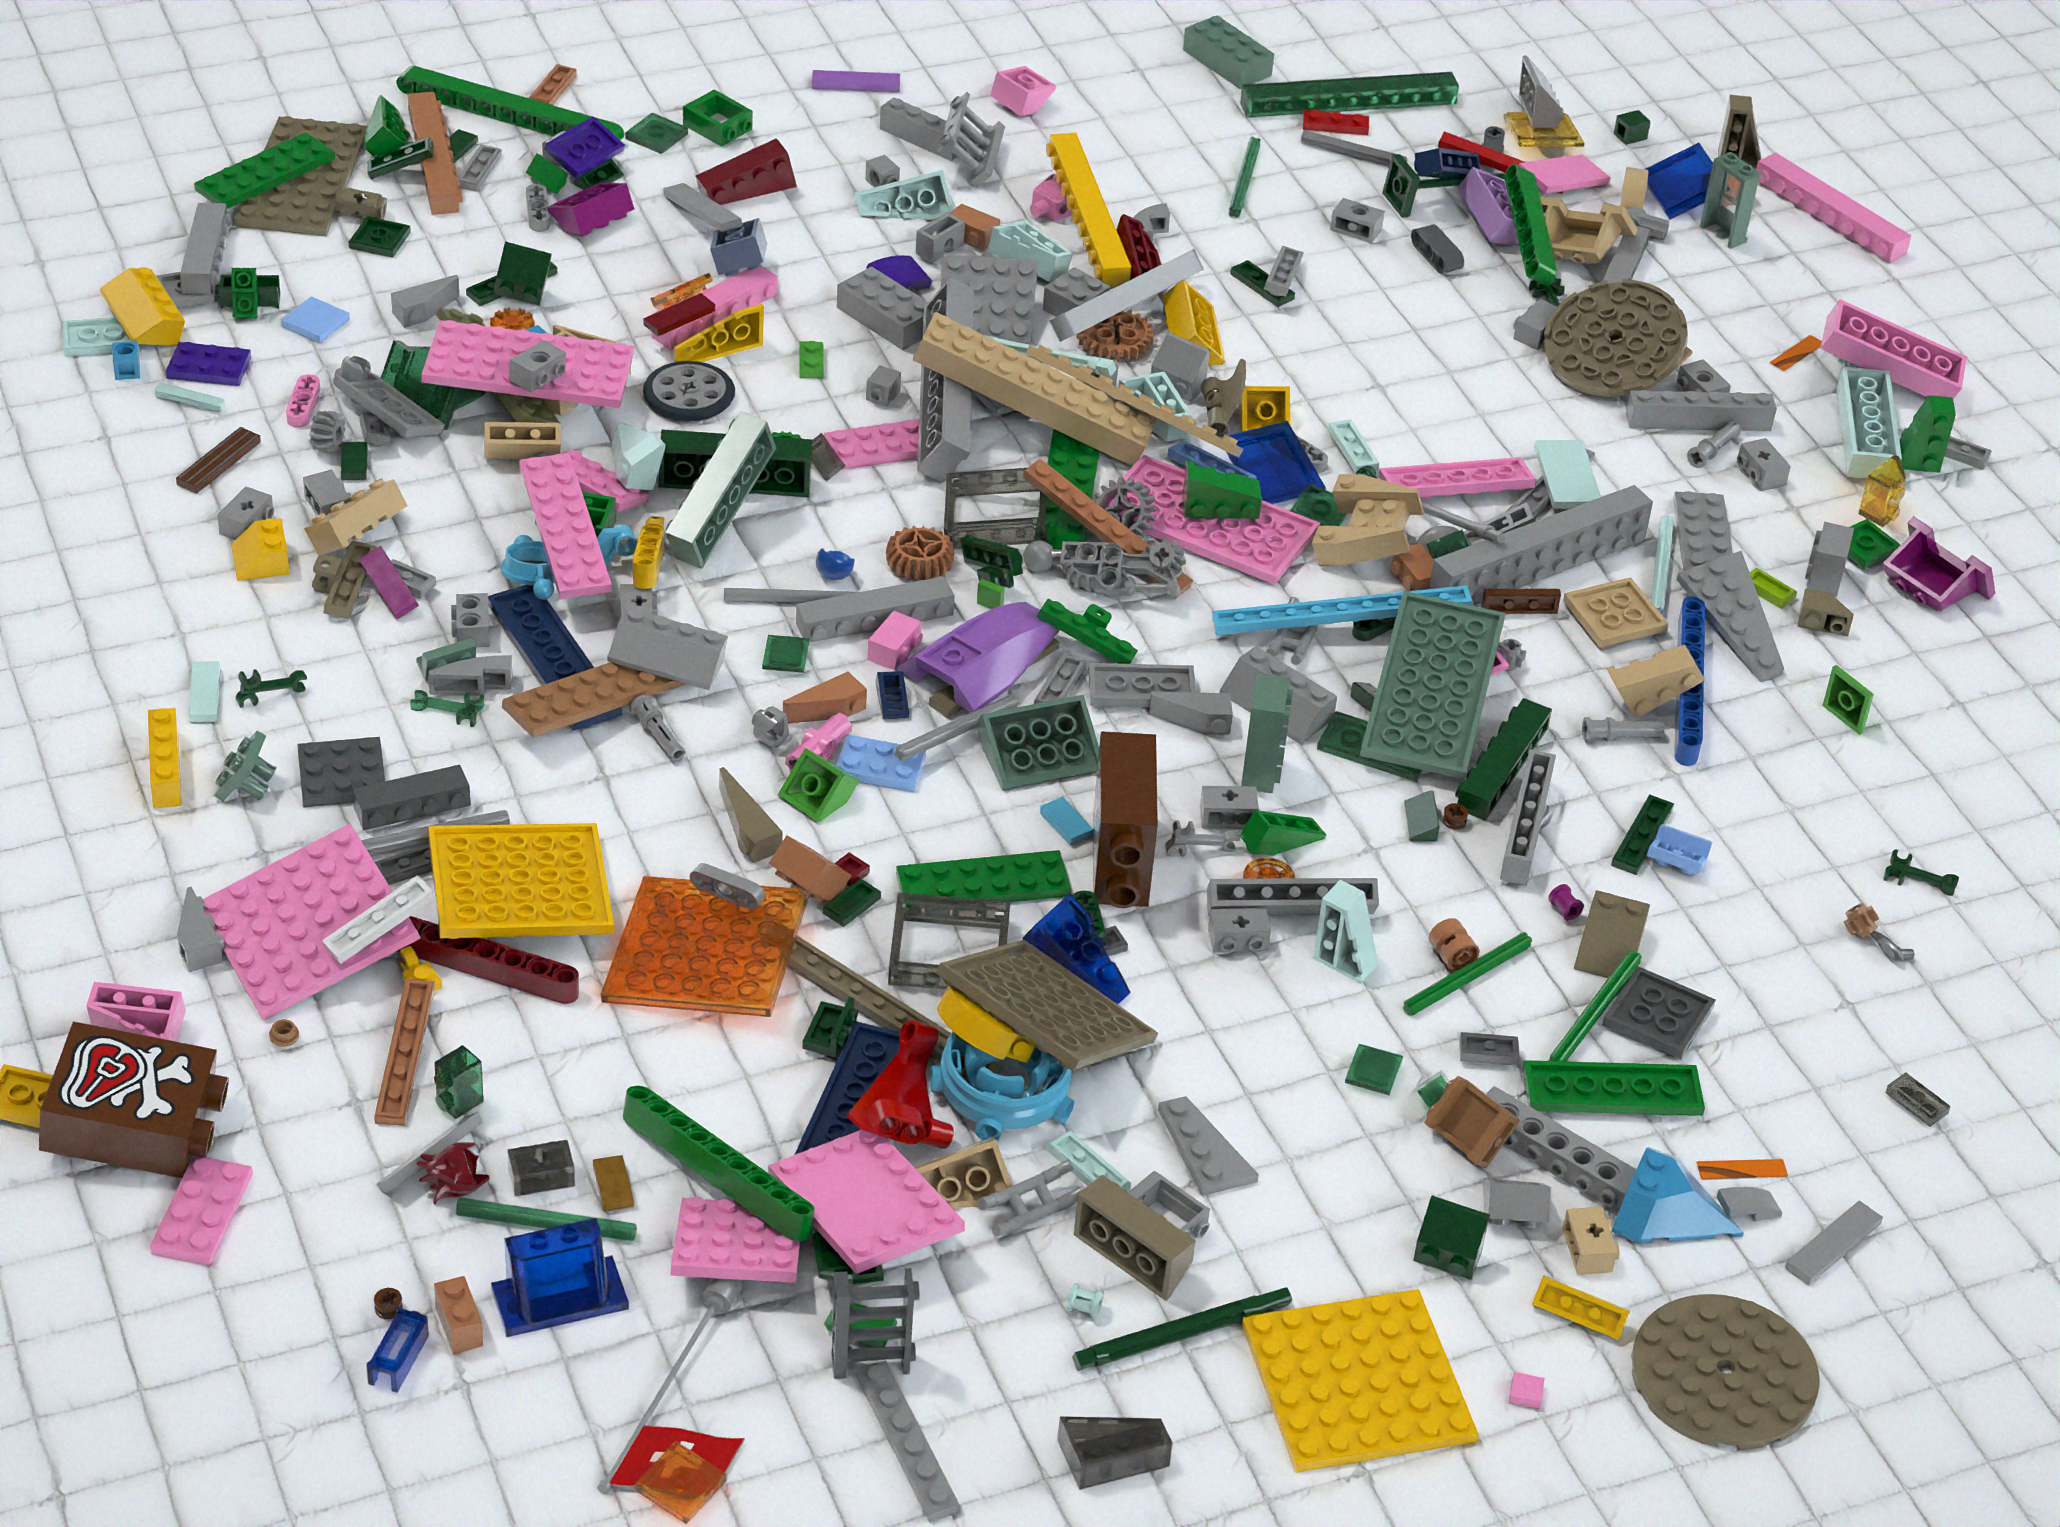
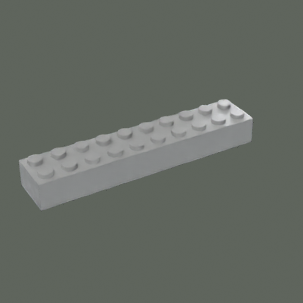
M949 277L924 307L923 336L935 312L945 315L951 320L968 326L973 330L975 320L973 316V308L975 306L974 289ZM921 365L917 471L943 483L949 475L952 476L961 461H965L970 455V437L972 433L970 421L972 419L971 403L973 398L971 397V388Z
M1636 485L1506 532L1504 533L1506 540L1503 543L1487 539L1434 559L1429 589L1467 585L1473 606L1482 603L1484 589H1518L1645 541L1653 501Z

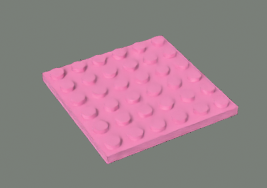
M351 824L318 839L203 899L206 908L204 912L206 915L211 914L215 924V933H221L225 943L223 952L263 1021L420 939L418 931L408 917L341 964L325 949L322 940L393 892Z

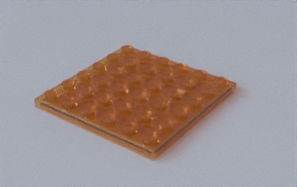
M643 876L600 994L602 1003L771 1017L809 897L796 888L761 886L766 898L755 910H749L698 890L688 879Z

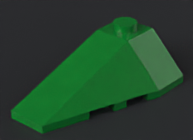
M382 95L377 98L364 135L365 149L372 156H378L413 143V141L409 142L408 140L411 134L404 128L405 122L399 110Z

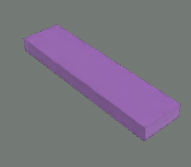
M812 70V88L900 92V73Z

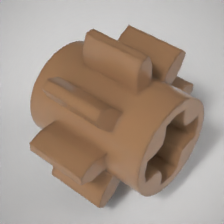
M1860 903L1845 913L1848 919L1843 921L1851 935L1857 932L1861 938L1878 928L1875 921L1880 918L1872 905L1866 908L1863 903Z

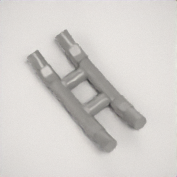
M1290 597L1288 603H1297L1299 599ZM1319 625L1277 630L1266 652L1275 657L1279 654L1281 646L1293 649L1295 651L1291 657V663L1299 665L1305 659L1309 645ZM1288 631L1303 634L1301 640L1286 637Z
M1069 1159L1034 1177L978 1200V1207L981 1210L994 1208L1009 1201L1017 1215L1002 1223L993 1225L992 1233L994 1236L998 1237L1022 1229V1227L1058 1211L1060 1212L1077 1202L1078 1194L1085 1189L1083 1185L1055 1200L1046 1186L1074 1170ZM1035 1189L1043 1205L1028 1211L1020 1195Z

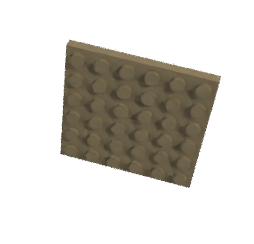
M1026 940L942 962L936 971V974L944 979L945 984L961 990L966 994L969 1001L988 1009L989 1014L993 1018L1005 1021L1013 1027L1012 1030L1016 1034L1029 1038L1036 1043L1035 1046L1040 1051L1050 1053L1059 1059V1063L1063 1067L1070 1070H1077L1154 1043L1159 1034L1156 1030Z

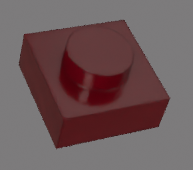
M850 852L834 863L852 875L847 882L848 886L860 878L863 879L870 873V865Z

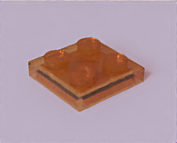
M707 273L650 299L654 307L663 304L665 308L706 290L705 285L713 280L710 273Z

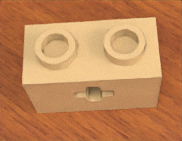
M1602 1206L1567 1209L1562 1230L1577 1275L1613 1272L1615 1260L1619 1259L1620 1250L1618 1242L1613 1241L1611 1221L1605 1217Z

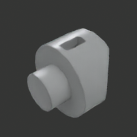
M771 706L765 710L760 709L752 717V725H754L753 734L765 744L771 747H779L788 738L787 715L778 708Z

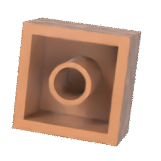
M786 835L769 862L771 866L777 869L775 875L795 885L797 890L820 903L824 899L830 902L839 895L852 876L809 846Z

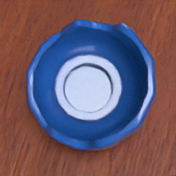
M821 548L817 553L815 563L818 572L822 576L831 580H842L851 574L855 559H851L849 555L841 551L825 552Z

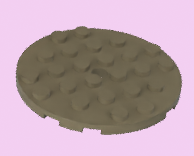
M1622 279V282L1608 283V280L1588 285L1589 289L1578 294L1574 292L1562 301L1548 320L1544 333V348L1551 369L1560 380L1571 388L1595 396L1630 395V391L1646 390L1660 383L1679 365L1688 342L1686 318L1682 309L1675 303L1674 298L1652 284L1637 280ZM1616 335H1620L1622 337V339L1620 338L1618 340H1613L1612 342L1610 339L1611 337H1614Z
M1699 1294L1668 1302L1651 1313L1643 1322L1635 1337L1631 1353L1633 1381L1637 1391L1642 1392L1648 1401V1408L1658 1419L1679 1434L1713 1447H1718V1444L1735 1445L1737 1450L1762 1448L1764 1443L1777 1439L1779 1442L1783 1441L1805 1424L1813 1411L1818 1396L1820 1377L1817 1362L1812 1350L1801 1334L1784 1318L1753 1301L1719 1294ZM1730 1366L1732 1373L1724 1374L1718 1368Z

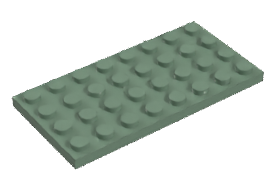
M1403 591L1360 756L1465 779L1506 613Z

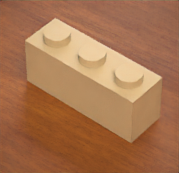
M484 423V459L521 460L535 457L539 453H546L549 456L560 454V423Z

